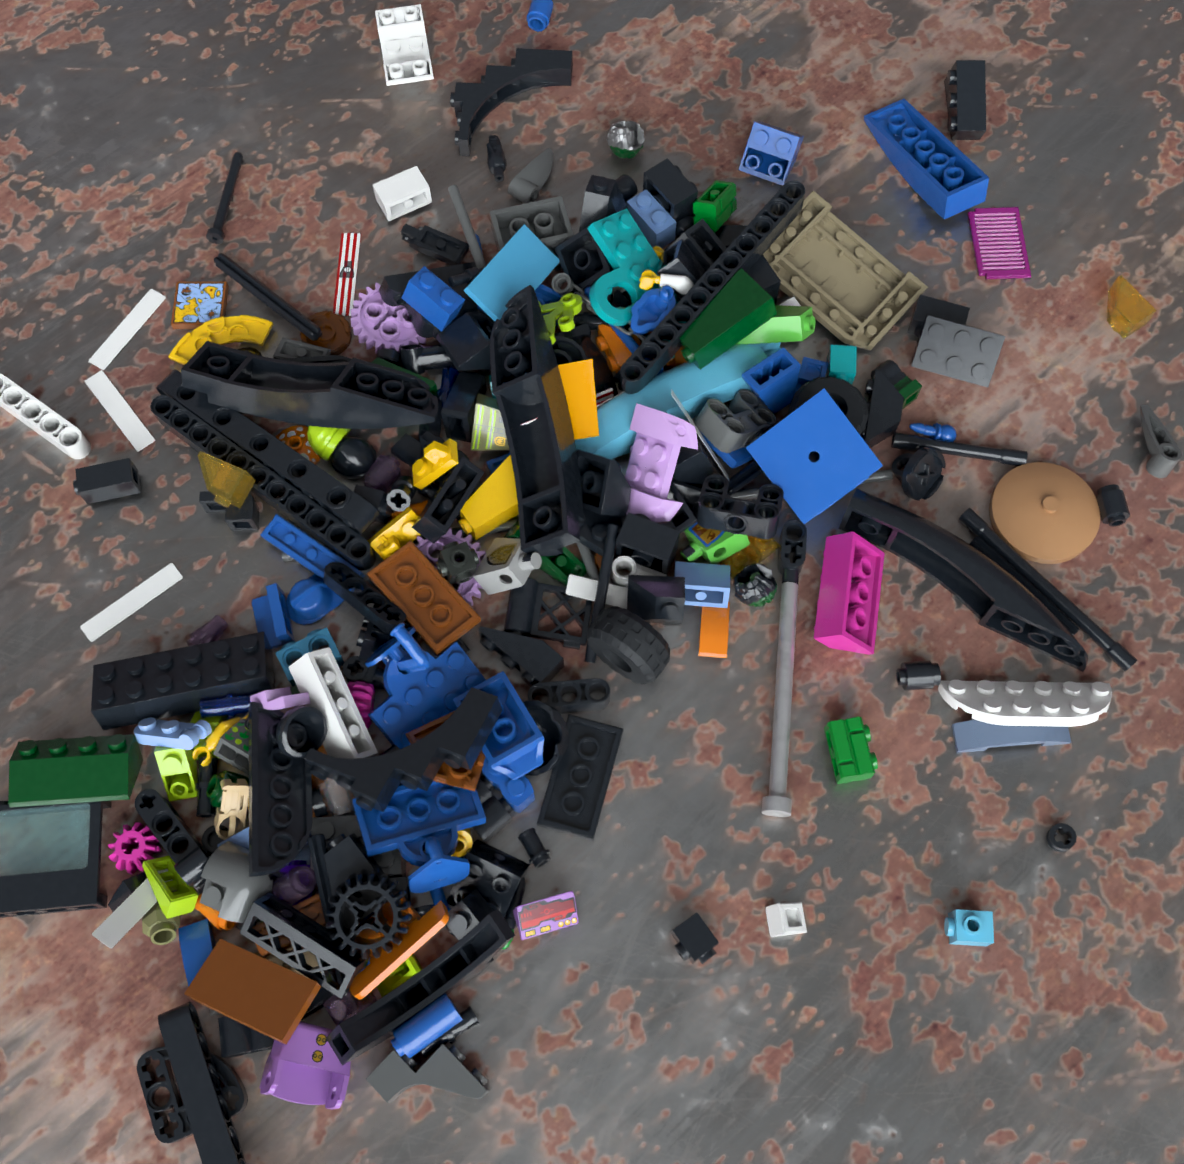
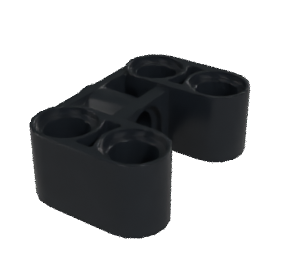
M713 474L705 478L699 496L697 523L702 528L748 535L760 539H770L775 536L784 491L781 487L775 484H765L760 487L757 499L749 501L732 498L728 495L729 481L726 477Z

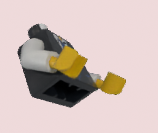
M683 239L666 251L659 246L652 247L660 259L657 269L659 276L651 270H645L640 277L639 287L644 290H651L654 283L659 284V287L670 286L673 288L674 293L682 299L703 276L705 270Z

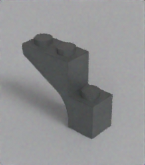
M442 1044L418 1071L414 1069L417 1062L412 1057L408 1058L406 1054L400 1057L396 1050H393L366 1078L369 1084L387 1103H392L405 1090L422 1084L474 1099H481L489 1092L485 1087L488 1080L476 1067L472 1071L463 1063L466 1057L454 1044L450 1048Z

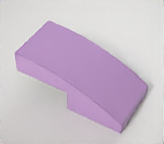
M290 687L265 690L250 696L251 702L262 703L263 709L279 710L310 704L308 692L292 695Z

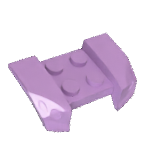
M636 403L629 430L635 431L637 434L625 479L631 488L627 514L628 512L643 514L654 522H668L683 504L682 502L667 498L680 448L682 446L698 450L695 426L681 418Z

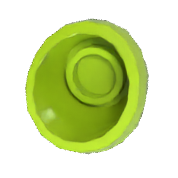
M309 426L307 432L308 442L320 458L328 461L336 446L351 429Z

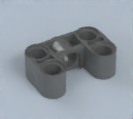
M740 389L728 407L717 399L707 400L694 423L700 432L719 451L731 453L732 451L749 446L770 430L777 419L773 412L753 392Z

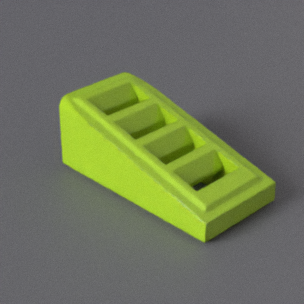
M169 855L143 861L142 864L158 904L167 919L191 913L195 908L198 893L193 886L190 887L174 868L175 863ZM168 869L167 872L158 873V871Z

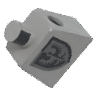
M495 538L473 577L488 595L523 586L531 571L541 567L542 559L540 554L536 552L525 553L521 551L520 538Z

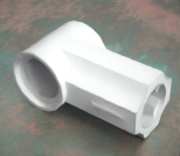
M620 556L612 564V582L614 585L628 588V575L621 576L618 574L617 571L620 569L629 570V575L667 576L661 572L636 564L628 556Z

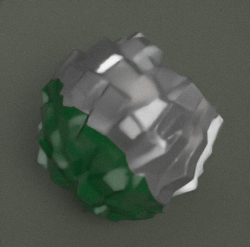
M618 121L610 127L606 140L616 156L619 158H633L643 148L645 142L644 130L635 121Z

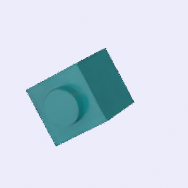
M830 345L826 360L828 362L826 377L843 379L852 385L856 376L857 346Z

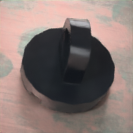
M924 447L917 450L914 454L906 453L898 456L893 461L891 469L896 478L902 481L904 494L911 499L920 501V499L926 500L938 490L944 475H941L942 468L945 469L946 463L940 451Z

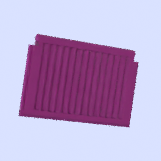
M975 208L974 212H968L978 275L985 276L986 279L1031 278L1019 208Z

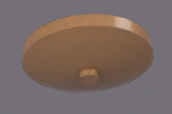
M1033 462L1012 469L999 481L989 503V516L995 533L1024 559L1036 563L1057 564L1077 557L1092 543L1099 530L1100 510L1097 499L1089 485L1071 470L1052 463Z

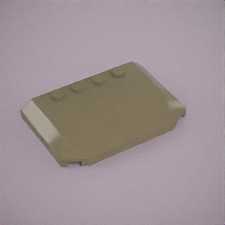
M812 191L804 200L801 212L763 255L781 280L780 289L790 298L795 297L801 306L812 307L815 319L843 343L871 351L918 300L920 294L922 295L926 291L928 286L910 271L906 275L833 215L830 212L832 206L815 191Z

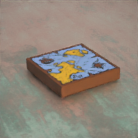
M177 282L171 319L173 329H196L206 321L222 316L225 317L229 289L227 282Z

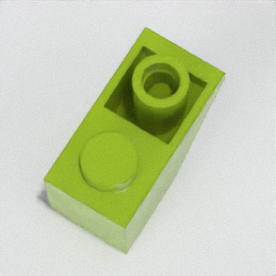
M156 746L154 750L169 802L197 797L195 783H198L197 759H193L194 748L185 750Z

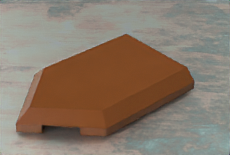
M455 711L406 733V738L410 744L419 741L441 726ZM481 750L471 770L463 767L455 769L443 762L433 781L475 791L486 757Z

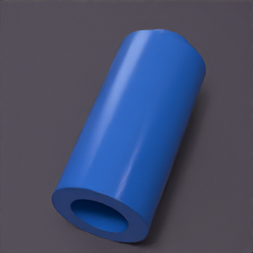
M445 993L392 1031L395 1038L391 1040V1043L400 1057L406 1054L408 1058H411L461 1022L463 1018Z

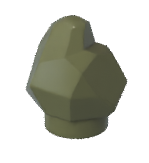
M158 901L142 919L143 934L151 938L152 943L156 945H165L172 942L176 937V930L180 926V916L167 919Z

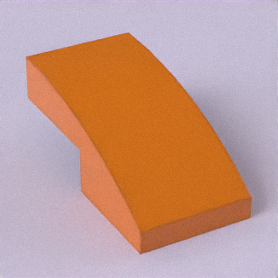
M728 602L727 608L701 606L698 656L727 658L730 602Z

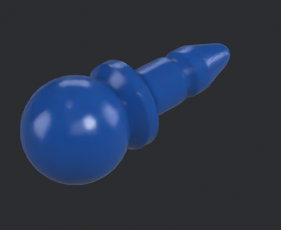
M913 423L909 426L916 433L927 435L930 439L954 442L957 435L955 428L948 424L941 425L935 423L931 426L924 425L923 423Z

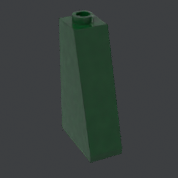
M741 268L679 338L683 346L681 353L689 364L693 362L701 370L776 316L777 312L772 296Z

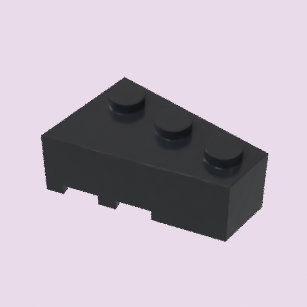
M956 60L951 70H948L947 77L944 80L948 111L947 128L950 131L951 140H980L986 132L985 60Z

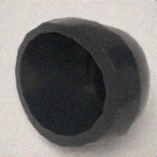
M343 437L331 455L332 467L338 475L347 479L365 477L371 473L377 461V454L374 448L364 439L357 437Z
M297 706L288 710L276 728V740L279 749L284 755L292 758L305 757L310 748L317 751L327 735L326 719L322 712L310 706Z

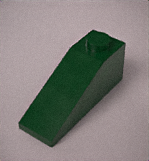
M519 519L504 538H520ZM563 547V554L541 556L542 564L539 569L566 587L570 574L583 577L587 572L585 565L566 547Z

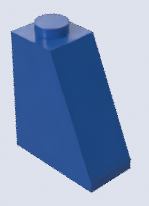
M783 347L744 372L742 378L751 391L775 414L791 403L796 391L801 364Z

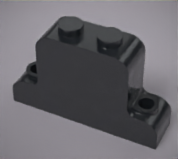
M475 262L429 269L465 299L457 317L450 324L467 312H478L476 303L463 291L469 284L451 287L448 282L449 277L462 274L466 269L476 267ZM418 271L384 276L379 288V293L384 303L389 306H404L407 309L416 333L423 338L434 337L437 339V334L441 331L401 298L409 280Z

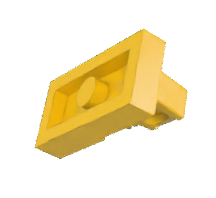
M448 439L443 444L433 441L425 447L424 457L418 459L412 465L413 486L422 490L457 465V442L452 439Z
M409 506L368 540L370 546L385 560L410 540L413 542L417 536L421 535L411 528L419 516Z

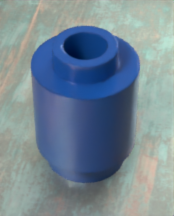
M552 0L531 1L527 21L528 26L532 30L543 31L549 25L554 7Z

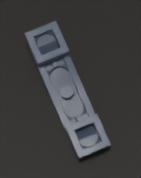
M978 720L952 724L957 753L985 751L987 748L1030 744L1050 746L1071 743L1069 729L1065 726H1006Z

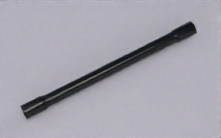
M968 508L959 517V520L968 529L991 546L1040 593L1100 646L1106 655L1126 672L1137 662V659L1106 634L996 534L971 508Z

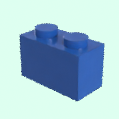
M425 266L409 280L401 297L441 332L457 317L465 301L464 298Z

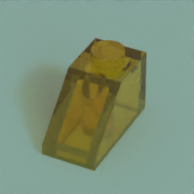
M1120 275L1108 291L1107 322L1115 332H1118L1125 339L1145 326L1156 312V309Z
M200 451L198 454L199 463L206 488L215 496L214 501L226 508H229L230 504L241 508L256 480L246 470Z

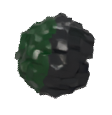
M754 563L746 565L735 576V596L743 604L761 607L765 606L766 602L770 603L777 591V583L772 575V570L764 564Z

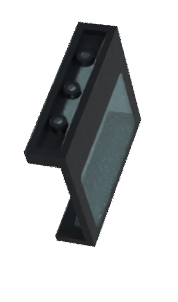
M0 801V918L107 908L108 896L99 893L103 809L111 808L110 801L10 807L8 801Z

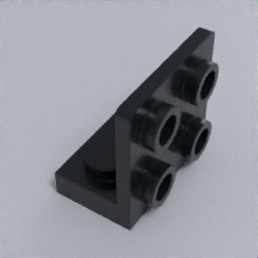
M477 839L473 843L472 848L467 850L464 857L468 859L470 864L469 875L465 879L453 884L447 898V903L454 907L472 891L477 889L494 911L498 909L505 918L517 887L526 875L530 864Z

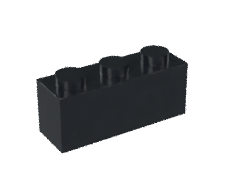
M462 456L458 460V464L447 472L411 528L432 543L439 540L452 525L484 472Z

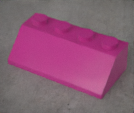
M854 531L826 537L822 574L820 576L819 599L817 601L816 623L814 626V639L832 649L871 655L874 654L885 553Z

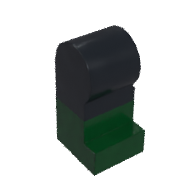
M890 359L871 372V379H873L876 370L882 371L904 397L902 409L917 399L922 385L916 379L912 381Z

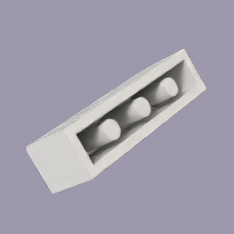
M330 647L308 652L289 666L299 692H308L310 704L306 706L316 708L322 712L326 719L328 731L323 745L329 756L355 759L372 757L378 753Z

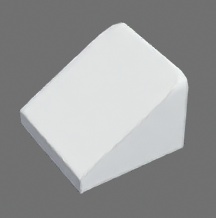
M802 902L777 903L766 907L771 937L807 932Z

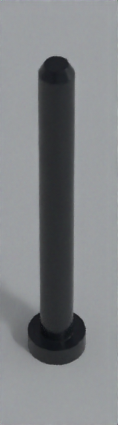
M236 152L233 155L213 228L208 229L206 238L215 244H221L224 241L225 234L222 230L243 160L240 152Z

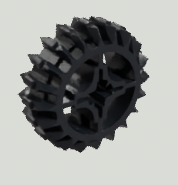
M376 871L369 872L367 881L363 872L356 874V882L349 876L344 879L346 887L342 885L335 887V891L340 897L330 896L328 902L335 907L328 908L325 911L327 916L334 917V919L326 923V927H336L337 931L330 937L332 940H336L339 936L343 939L339 944V949L343 950L348 944L352 946L349 951L350 956H354L358 949H361L362 959H367L371 949L374 957L379 958L382 954L381 947L387 953H390L393 950L391 941L399 945L403 941L399 933L406 934L409 931V927L402 922L410 921L412 914L402 910L408 909L411 906V902L400 901L407 892L405 889L398 893L394 891V888L399 883L397 880H394L390 885L385 884L388 879V874L386 873L381 875L379 881H376ZM368 889L377 891L380 894L375 900L366 901L362 897L357 898L352 893ZM387 900L393 910L392 927L387 924L388 920L382 912ZM346 903L350 905L349 909L355 916V922L351 928H349L345 919ZM378 903L374 910L375 914L372 916L376 918H370L360 926V922L364 919L363 915L366 913L362 912V910L367 911ZM368 928L376 933L380 931L384 936L376 939H366L358 936V934L363 929Z

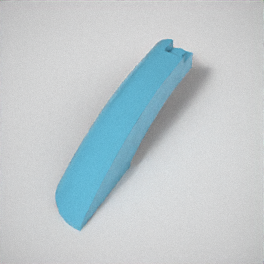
M781 342L737 344L701 370L693 362L691 364L688 362L682 363L656 375L641 391L635 394L624 392L597 408L599 436L575 440L576 451L577 449L584 450L610 459L630 453V447L633 446L637 432L629 430L636 403L671 414L686 422L689 421L671 395V389L691 419L698 416L709 399L713 398L725 403L734 399L740 389L751 391L743 380L742 374L780 350Z

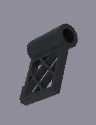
M528 578L523 586L510 589L504 632L564 642L563 647L579 650L580 645L585 646L587 642L592 601L586 599L585 608L576 613L568 603L575 596L566 594L567 587L538 583V581ZM543 592L555 593L560 602L549 609L542 600ZM564 605L572 617L561 624L552 612ZM542 607L545 612L540 615ZM584 614V618L582 621L580 616ZM546 616H549L557 626L550 632L538 630L539 621ZM576 620L582 628L581 637L569 635L564 627Z

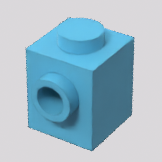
M955 909L948 913V917L945 918L944 931L945 935L949 936V944L988 946L993 944V912Z

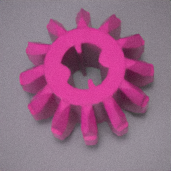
M361 681L349 682L347 686L368 729L372 724L368 714L374 710L375 688L372 684Z
M135 822L133 827L128 824L123 825V834L113 833L114 838L117 839L116 843L108 844V848L114 850L109 859L117 862L116 868L118 870L126 869L129 874H135L137 868L144 872L142 867L143 861L155 859L152 857L153 854L162 852L161 848L156 846L159 841L148 826L143 827V824L140 822ZM139 844L138 849H133L131 852L132 847H137Z

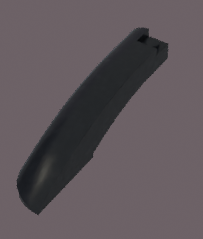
M529 285L508 301L505 305L507 310L503 313L501 320L496 319L490 336L492 394L496 396L515 477L521 551L525 553L536 552L543 557L563 554V547L581 541L579 522L584 520L578 458L565 391L534 288ZM537 418L536 420H534L533 422H531V423H529V424L521 425V424H523V423H525V422H528V421H530V420H533V419Z
M206 341L181 369L183 387L206 393L208 403L288 423L327 428L380 429L435 422L438 415L437 396H433L430 392V386L423 380L411 374L354 357L350 362L303 363L258 356Z
M858 488L856 489L838 529L847 533L854 531L868 542L895 554L929 575L980 619L979 625L1082 672L1085 670L1088 663V655L1084 648L1060 620L1008 571L977 548L946 529L908 510Z

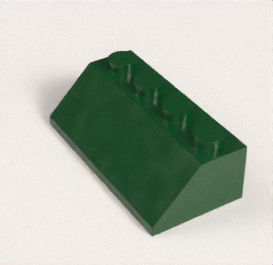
M135 734L18 742L9 760V806L25 807L130 799L143 763Z

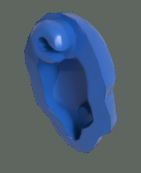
M663 286L646 291L631 308V330L634 334L642 335L653 331L675 307L676 299L672 287Z

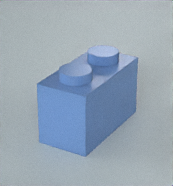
M647 189L627 201L630 214L652 247L659 246L663 248L675 240L676 221Z
M675 561L674 577H685V605L717 608L728 607L730 594L729 565Z

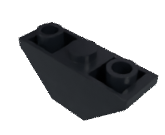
M880 370L875 371L873 379L867 380L865 394L869 395L867 402L869 417L862 438L869 448H872L896 432L901 421L904 397Z

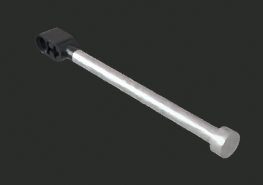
M794 519L784 524L778 546L777 568L782 574L769 796L762 798V814L773 817H789L792 810V800L786 797L798 582L799 573L806 558L807 528L805 524ZM794 533L799 538L791 539L787 536V534ZM790 553H794L793 563H790L788 558Z

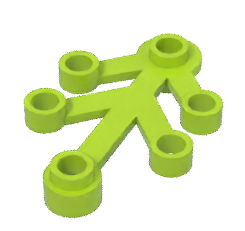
M568 293L563 295L558 302L541 305L539 302L542 314L549 313L543 315L552 345L556 342L554 333L557 319L562 332L571 331L575 327L574 316L581 312L583 304L580 295Z

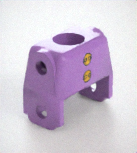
M300 1021L287 1045L274 1039L273 1047L264 1067L259 1087L260 1093L270 1094L293 1103L325 1105L326 1109H339L342 1101L345 1100L351 1061L342 1066L328 1043L326 1037L333 1029Z

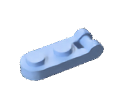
M153 717L141 720L134 728V734L139 744L191 750L199 743V739L206 738L212 732L210 724L205 720H199L194 724L177 720H156Z

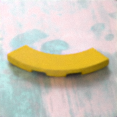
M249 315L214 318L204 322L203 325L197 327L192 332H188L179 340L168 357L181 365H185L206 341L219 345L247 342L263 347L274 324L266 319Z

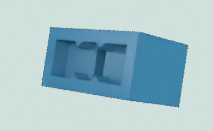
M327 627L313 630L308 633L306 638L298 642H289L282 646L281 650L275 652L292 687L296 683L289 670L291 663L308 652L318 650L321 646L327 645L330 647L339 667L345 663Z

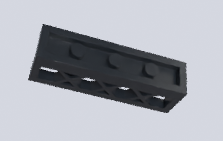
M270 892L253 902L240 931V934L306 977L318 982L320 986L340 999L346 996L355 975L366 967L370 956L367 959H362L360 949H358L354 956H350L349 951L352 946L349 944L343 950L339 949V944L343 941L341 937L332 940L330 937L333 934L332 931ZM256 918L265 923L267 934L262 935L252 928ZM285 935L288 937L293 950L287 951L282 948L278 936ZM308 951L313 953L319 966L311 967L308 965L303 953ZM336 968L346 975L341 985L332 980L329 969Z

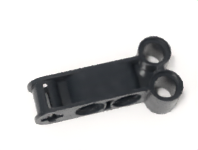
M154 789L141 791L135 799L136 811L175 863L174 868L180 877L190 887L193 886L200 894L203 893L206 879L202 878L201 875L211 854L207 853L166 798H163ZM173 822L172 827L165 832L166 826ZM189 843L187 850L180 854L181 848Z

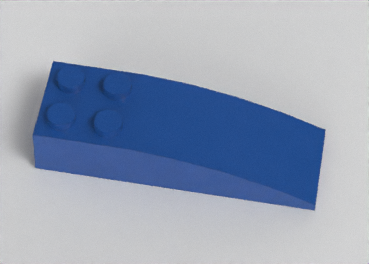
M905 99L899 100L864 116V121L901 176L944 220L986 200L989 177Z

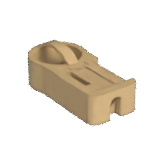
M231 779L220 781L223 790L221 807H217L214 827L217 835L223 840L246 828L249 785L246 779H237V783H232ZM229 817V831L221 830L219 827L221 822ZM236 817H237V818L240 819V823H239V825L235 828V826H236Z

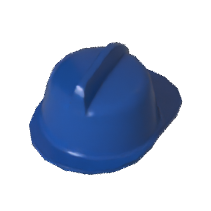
M315 574L295 583L286 599L290 619L302 625L313 624L344 601L324 583L323 579Z

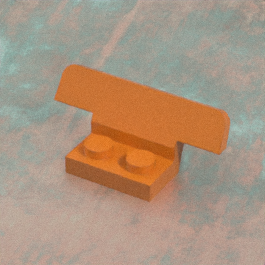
M404 897L400 899L401 902L407 901ZM387 901L383 906L382 912L388 920L387 924L392 927L393 910L391 904ZM439 901L423 917L412 906L402 910L412 914L410 921L402 922L409 927V931L406 934L399 933L403 939L399 945L391 941L393 950L390 953H387L381 947V956L375 958L370 949V964L354 977L349 988L355 998L360 1000L367 996L447 924L449 913L442 901ZM373 913V914L367 919V921H368L370 918H374V919H375L376 917H372L375 913ZM366 928L358 936L366 939H376L384 936V934L380 931L376 933L374 930Z

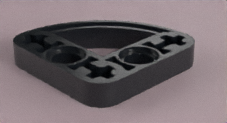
M159 1047L144 1053L137 1062V1073L157 1139L162 1143L169 1144L192 1136L193 1132L184 1105L182 1106L166 1047ZM210 1052L217 1075L225 1085L222 1090L226 1101L229 1099L228 1093L230 1092L232 1095L239 1096V1100L235 1102L234 1110L232 1106H228L232 1118L244 1111L248 1103V1095L235 1070L221 1057ZM152 1058L153 1060L160 1061V1065L155 1070L157 1077L163 1078L165 1076L166 1080L156 1082L150 1086V1081H156L154 1072L147 1071L146 1069L151 1064L150 1059ZM161 1087H166L170 1092V1099L164 1106H158L154 1101V1095ZM173 1107L175 1112L168 1113L171 1122L178 1123V1128L174 1130V1136L171 1133L165 1134L164 1128L169 1126L167 1116L159 1117V1112L169 1111Z

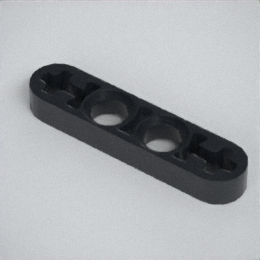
M332 562L325 566L324 583L382 632L390 635V632L402 622L405 624L406 614L347 565L340 562ZM356 588L360 589L361 592H351L348 589ZM375 603L380 605V607L372 608L367 606V604Z

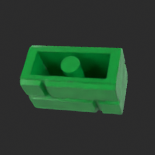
M714 181L693 202L694 224L704 219L714 233L717 232L737 209V199L735 198L736 184L733 182Z
M861 717L827 722L824 731L836 783L842 784L870 779L875 774L878 763L875 753H870L868 742L871 741V734L868 725H863Z

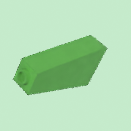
M775 305L777 315L737 344L803 341L815 329L816 320L813 316L812 307Z

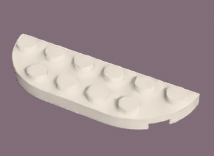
M951 680L941 681L938 686V691L942 698L955 710L960 707L965 712L972 714V719L1006 726L1068 727L1090 724L1097 721L1099 715L1103 712L1108 711L1112 698L1110 683Z

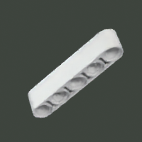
M0 373V406L71 458L82 459L90 453V442L76 426Z

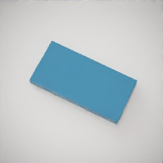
M524 224L463 291L494 321L496 319L501 320L503 313L507 310L505 305L508 301L529 285L535 291L560 261Z

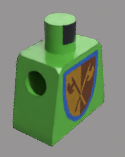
M696 522L684 531L690 544L681 550L680 554L686 562L693 563L702 556L709 564H718L747 547L750 542L747 535L705 529Z

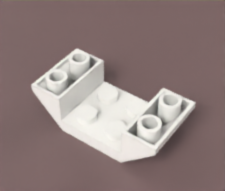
M421 4L376 10L375 15L387 86L434 79Z

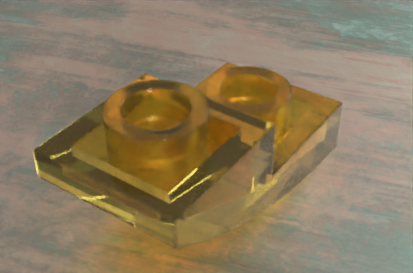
M748 536L750 544L747 547L719 562V564L729 565L730 577L735 580L736 574L740 573L744 566L754 563L760 564L779 548L780 545L773 537L770 539H760Z

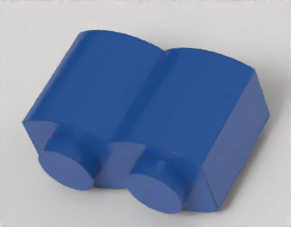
M485 758L482 767L483 775L494 786L495 790L501 792L502 797L513 811L521 813L535 801L533 787L524 775L516 780H512L507 775L492 769Z

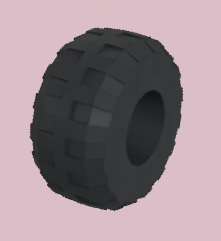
M818 377L804 383L795 392L789 406L788 415L825 388L862 437L869 417L867 402L861 392L848 381L835 377Z
M612 606L603 609L587 630V643L592 651L611 669L635 683L647 684L655 681L670 660L669 644L662 635L648 622L625 608Z

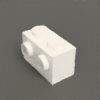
M417 166L403 170L401 173L373 184L376 201L388 221L432 203L430 187Z

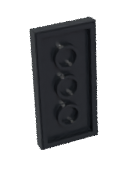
M568 714L566 721L569 735L568 749L556 768L552 769L537 826L593 841L624 729Z

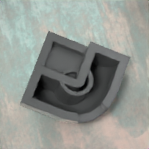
M228 841L215 850L203 869L201 877L205 878L206 882L200 903L219 911V918L244 923L253 902L269 892L272 893L273 880H270L269 874L249 877V849ZM256 918L254 923L260 922L261 920Z

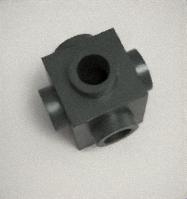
M455 541L443 546L438 561H436L441 577H445L450 584L456 582L461 584L471 580L477 569V564H479L474 548L470 549L467 541L460 544ZM458 558H461V561H462V562L459 563V562H456L455 560L458 559Z

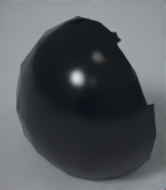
M526 700L523 703L545 739L543 745V764L525 774L537 776L556 768L567 752L569 735L567 725L556 708L539 700Z

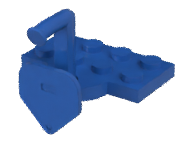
M403 622L390 632V635L395 637L377 648L364 663L369 667L382 660L386 665L383 678L384 687L389 697L372 710L368 716L390 744L397 745L399 749L411 745L405 736L406 733L457 709L453 701L455 697L470 690L471 687L473 688L486 681L457 641L434 658L428 652L423 651L413 638L412 634L416 631L414 626L406 629Z
M435 781L432 782L428 791L420 788L412 790L401 785L396 789L384 812L374 808L372 811L365 810L356 804L355 798L352 799L367 857L398 849L406 861L420 867L408 877L410 892L424 893L430 891L434 906L439 901H442L449 912L451 908L448 906L443 887L465 879L470 872L468 859L452 856L458 844L457 831L486 823V816L477 790L471 791Z

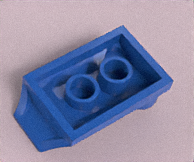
M502 671L473 687L498 696L502 712L482 748V752L492 769L507 775L512 780H516L543 764L544 736L505 672ZM469 690L453 699L457 708Z

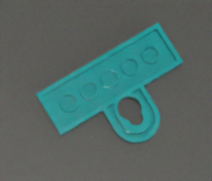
M627 208L593 222L587 228L614 269L602 275L593 283L589 292L590 303L595 313L603 321L614 326H624L630 323L632 318L631 308L646 291H649L639 287L642 273L645 270H651L659 276L657 269L660 259ZM654 283L652 289L661 288L657 283ZM613 287H622L630 294L631 306L615 308L608 302L607 297L612 293ZM674 293L677 305L681 299Z

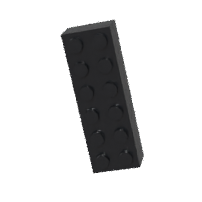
M263 631L93 665L91 712L104 731L138 724L145 718L153 717L159 720L250 701V696L275 689L273 651Z

